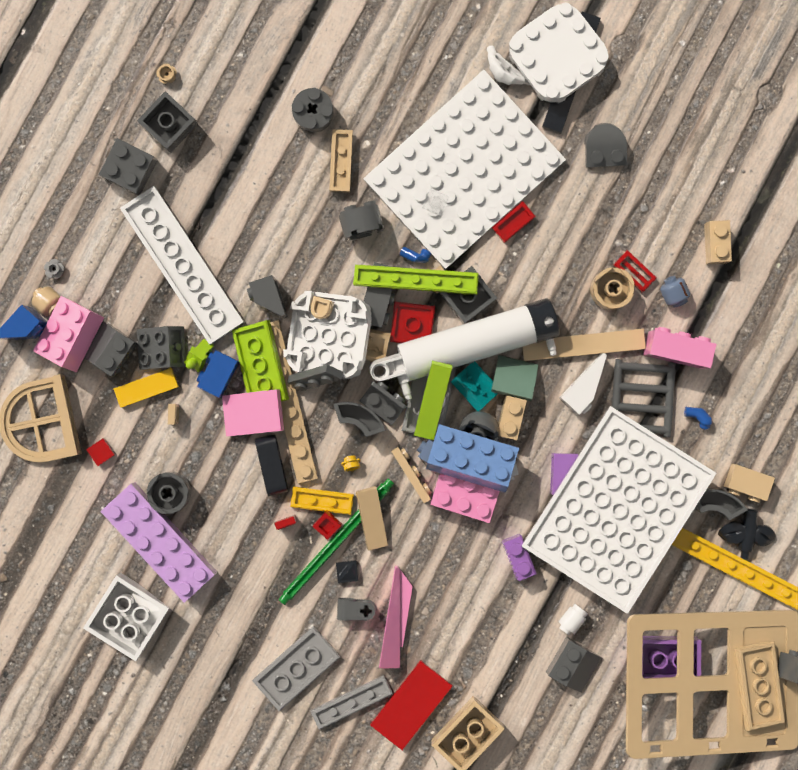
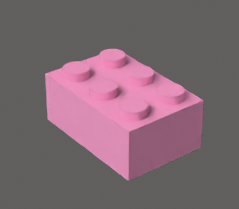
M61 296L33 351L63 368L77 372L104 317Z
M663 327L655 328V330L648 332L644 356L699 369L711 368L717 344L711 343L710 338L699 336V338L695 337L694 339L691 338L689 333L679 332L673 334L670 333L671 329Z
M439 473L430 505L490 523L500 491Z

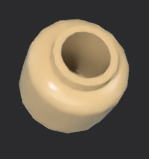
M40 287L33 293L32 305L42 316L49 317L61 296L52 287Z

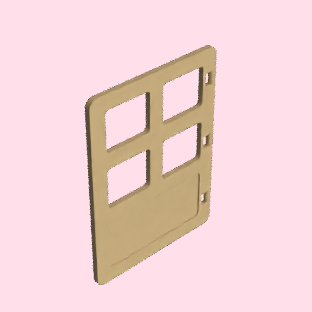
M794 610L631 615L627 620V755L633 759L795 749L798 746V683L779 677L785 723L752 731L745 730L734 648L774 641L778 664L780 652L798 651V612ZM727 628V673L725 675L694 676V631L696 629ZM677 630V674L675 677L643 678L642 654L644 631ZM726 690V736L694 739V693L699 691ZM644 694H677L676 738L674 740L642 741V696ZM775 738L776 745H767V739ZM709 742H718L719 748L709 749ZM659 745L660 752H650V746Z

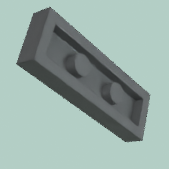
M326 364L289 375L287 383L295 386L296 390L306 391L309 388H317L320 385L332 384L335 381L342 380L343 371Z

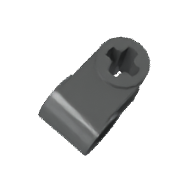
M338 598L337 620H370L376 613V605L371 600ZM365 605H368V608L372 610L368 615L365 614V611H362Z

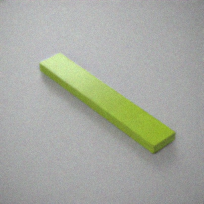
M355 264L353 285L477 295L479 273Z

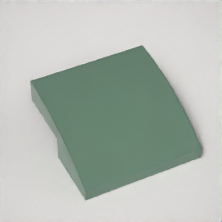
M498 355L491 392L531 401L538 364Z

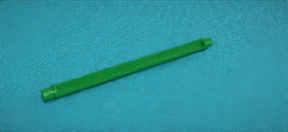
M389 478L377 488L379 502L390 492L391 487L395 484ZM359 509L288 588L283 591V595L279 598L282 604L286 605L289 600L293 599L362 522Z

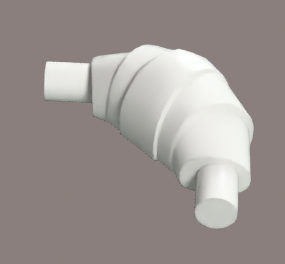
M494 46L487 47L489 69L498 82L507 85H530L519 70L506 61L499 53H496Z

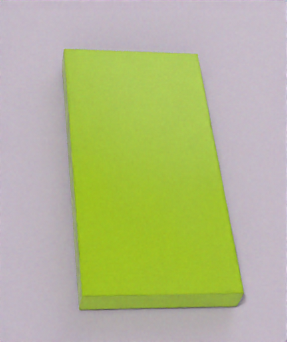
M270 320L232 330L246 392L280 389L281 402L289 400Z

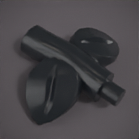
M747 509L743 513V524L735 521L729 522L718 531V535L726 542L732 544L739 543L738 549L741 550L740 558L749 559V553L753 552L754 543L758 546H767L776 539L775 532L770 526L758 525V511L754 509Z

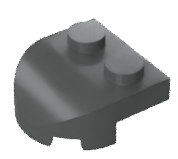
M599 123L586 134L584 140L586 167L627 165V140L618 127L611 123Z

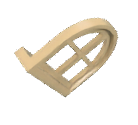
M54 375L49 378L22 384L14 389L5 399L0 410V433L7 447L20 458L32 462H47L82 454L65 375ZM53 388L58 414L37 418L31 392ZM27 395L32 420L11 424L13 408L22 397ZM60 421L66 447L44 452L39 425ZM34 427L39 452L22 446L12 431Z

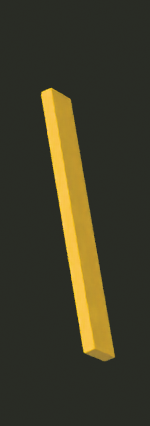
M684 528L680 530L672 545L798 610V587Z

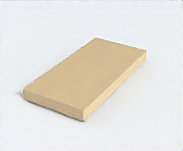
M766 641L734 648L745 730L752 731L785 723L775 642Z

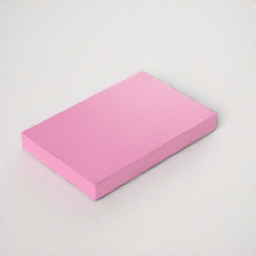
M280 389L222 396L226 436L284 430Z

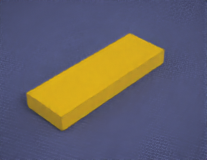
M169 368L116 387L114 391L120 408L178 388L179 385L173 369Z
M293 486L290 507L318 511L328 510L329 512L351 515L354 494Z

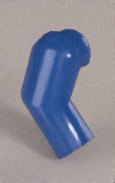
M403 247L400 252V256L417 263L429 262V258L432 255L426 249H422L419 254L406 247Z
M685 407V417L697 418L700 422V428L703 430L710 428L712 418L704 409Z

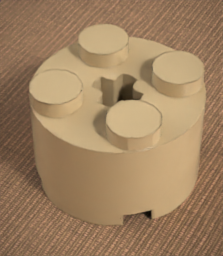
M607 268L594 277L590 286L591 297L599 307L605 310L619 309L628 304L633 297V278L623 269ZM615 285V286H616V289L614 290L615 293H614V292H611V293H610V292H609L610 286Z

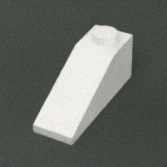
M601 353L559 397L578 415L581 412L585 414L592 407L590 403L594 399L607 357L605 353Z

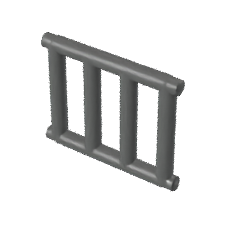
M615 359L612 407L619 412L664 414V426H641L654 434H664L663 436L670 438L676 363L657 365L628 363ZM622 370L667 373L666 385L622 383ZM621 391L666 394L665 406L620 403Z

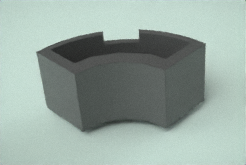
M352 402L333 404L340 424H354L363 431L366 437L386 431L380 418L369 408Z
M707 488L695 507L696 511L700 513L709 510L718 511L727 520H732L747 511L745 505L738 498L730 493L714 488Z

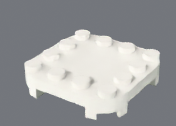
M566 2L550 8L520 29L509 43V58L512 64L517 66L536 91L537 97L542 101L558 103L565 101L566 97L594 77H599L604 71L608 60V51L602 40L582 14Z
M304 291L295 302L292 301L290 309H293L288 345L287 350L283 349L284 357L289 366L294 371L302 372L328 364L343 371L342 379H351L359 376L367 353L371 327L370 306L363 300L352 296ZM314 296L335 302L332 313L328 318L318 319L312 315L311 304Z

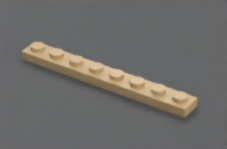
M279 320L270 323L289 400L281 402L283 425L297 483L318 479L297 391L295 386L287 383L289 375H292V371L284 357L283 349L286 350L280 322Z

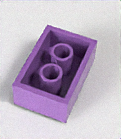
M643 636V678L675 677L677 674V636ZM694 636L693 673L694 676H701V640Z

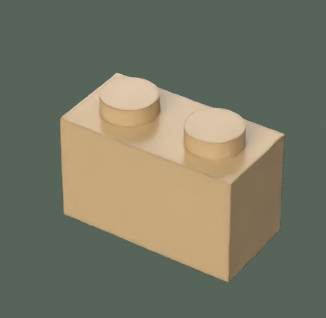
M730 220L709 221L705 223L706 264H727L731 262Z
M507 395L504 397L498 422L499 436L513 440L518 439L527 400Z
M731 464L724 487L729 488L728 493L741 496V493L749 495V500L760 503V500H768L775 478L736 464Z

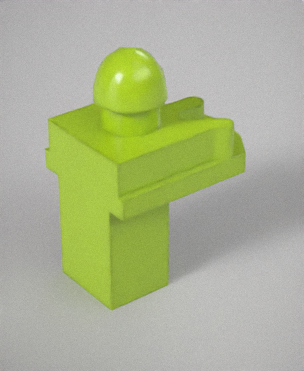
M203 339L196 347L192 346L184 361L188 369L194 368L197 372L202 371L214 345L209 344L206 339Z

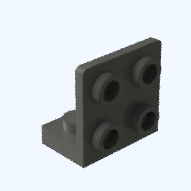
M163 326L137 330L140 370L186 367L184 363L186 360L184 326Z
M373 381L360 399V402L390 425H393L406 408V405L403 404L406 400L397 393L393 396L387 392L389 387L381 381H378V383Z

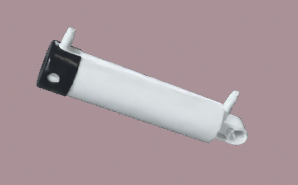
M545 298L516 309L398 344L399 353L373 361L370 364L369 372L377 381L397 377L399 384H401L403 395H405L406 400H410L412 395L409 381L428 376L432 360L453 365L452 368L543 341H546L550 355H556L554 338L560 336L558 318L551 301ZM383 366V374L375 375V367Z

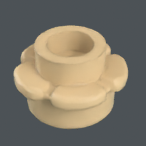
M163 64L158 68L157 77H159L161 83L167 84L168 82L172 83L175 81V75L177 74L175 67Z

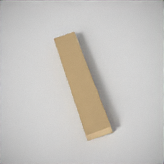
M644 329L556 337L554 342L557 354L554 356L550 355L546 341L523 346L522 352L523 361L641 350L646 349Z

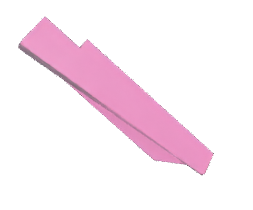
M395 565L380 656L379 668L382 669L400 668V647H403L412 593V584L397 565Z

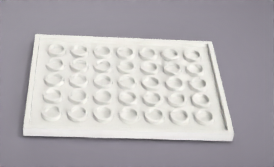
M483 70L364 177L363 180L421 244L431 252L432 256L441 266L446 269L566 159L489 74Z
M610 406L526 537L522 547L628 614L715 477L716 472Z

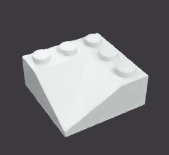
M119 573L110 584L83 629L134 661H137L151 641L169 607L140 584Z

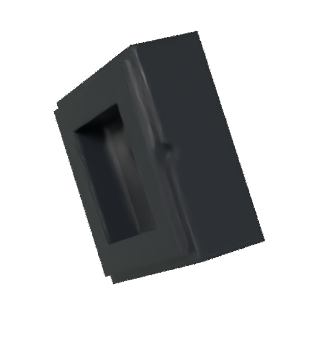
M356 560L336 562L338 583L358 581Z

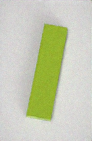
M432 360L414 436L434 440L453 365Z

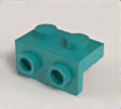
M475 361L469 364L451 381L476 411H480L498 394L491 392L493 381Z

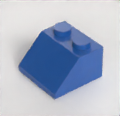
M21 305L1 326L0 339L40 338L48 321L32 307Z

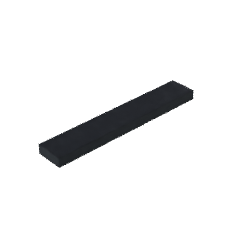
M582 11V16L596 33L601 18ZM575 92L566 97L565 101L561 103L550 102L542 128L559 134L562 133Z

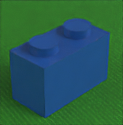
M215 350L214 353L211 352L206 360L208 366L205 372H200L196 381L199 382L198 388L218 398H222L239 361Z

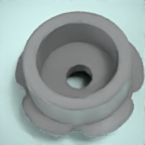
M51 259L50 262H46L44 265L45 275L51 279L60 278L64 272V265L57 259Z

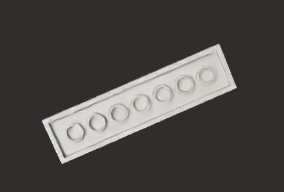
M152 186L120 208L209 344L216 342L244 323L155 186Z

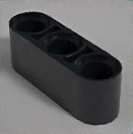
M276 435L256 438V449L268 497L288 492Z

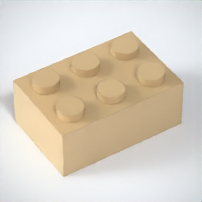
M472 696L435 735L431 743L457 770H467L505 728L496 716L476 697Z

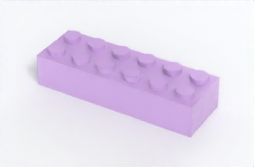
M136 482L126 487L100 511L184 603L217 573L214 567L170 519L150 506L147 494Z

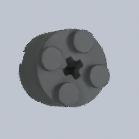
M318 88L305 89L296 95L292 103L293 117L301 129L308 132H321L331 124L334 109L330 97L324 91ZM309 108H316L317 113H309Z
M374 200L365 202L364 206L356 208V205L347 206L344 208V211L340 212L339 220L345 240L368 237L372 235L373 230L377 229V233L385 229L379 207Z
M177 472L159 474L150 481L147 487V498L150 506L162 514H172L183 509L191 497V485L183 475ZM171 488L173 496L167 497L165 489Z

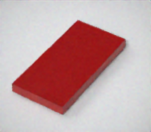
M420 660L376 715L370 726L399 749L403 750L453 685Z

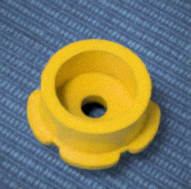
M355 455L344 458L341 465L346 472L354 471L360 468L359 462H361V459H356Z

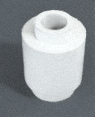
M576 604L573 607L570 606L558 621L561 624L559 628L568 635L571 632L575 635L586 621L585 617L588 613Z

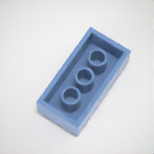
M439 424L426 469L506 493L519 448Z

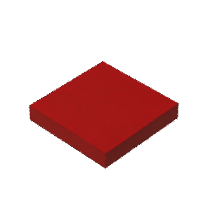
M395 301L390 342L404 343L432 334L435 306Z

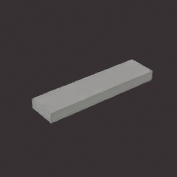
M382 675L310 710L320 730L393 695V692L385 675Z

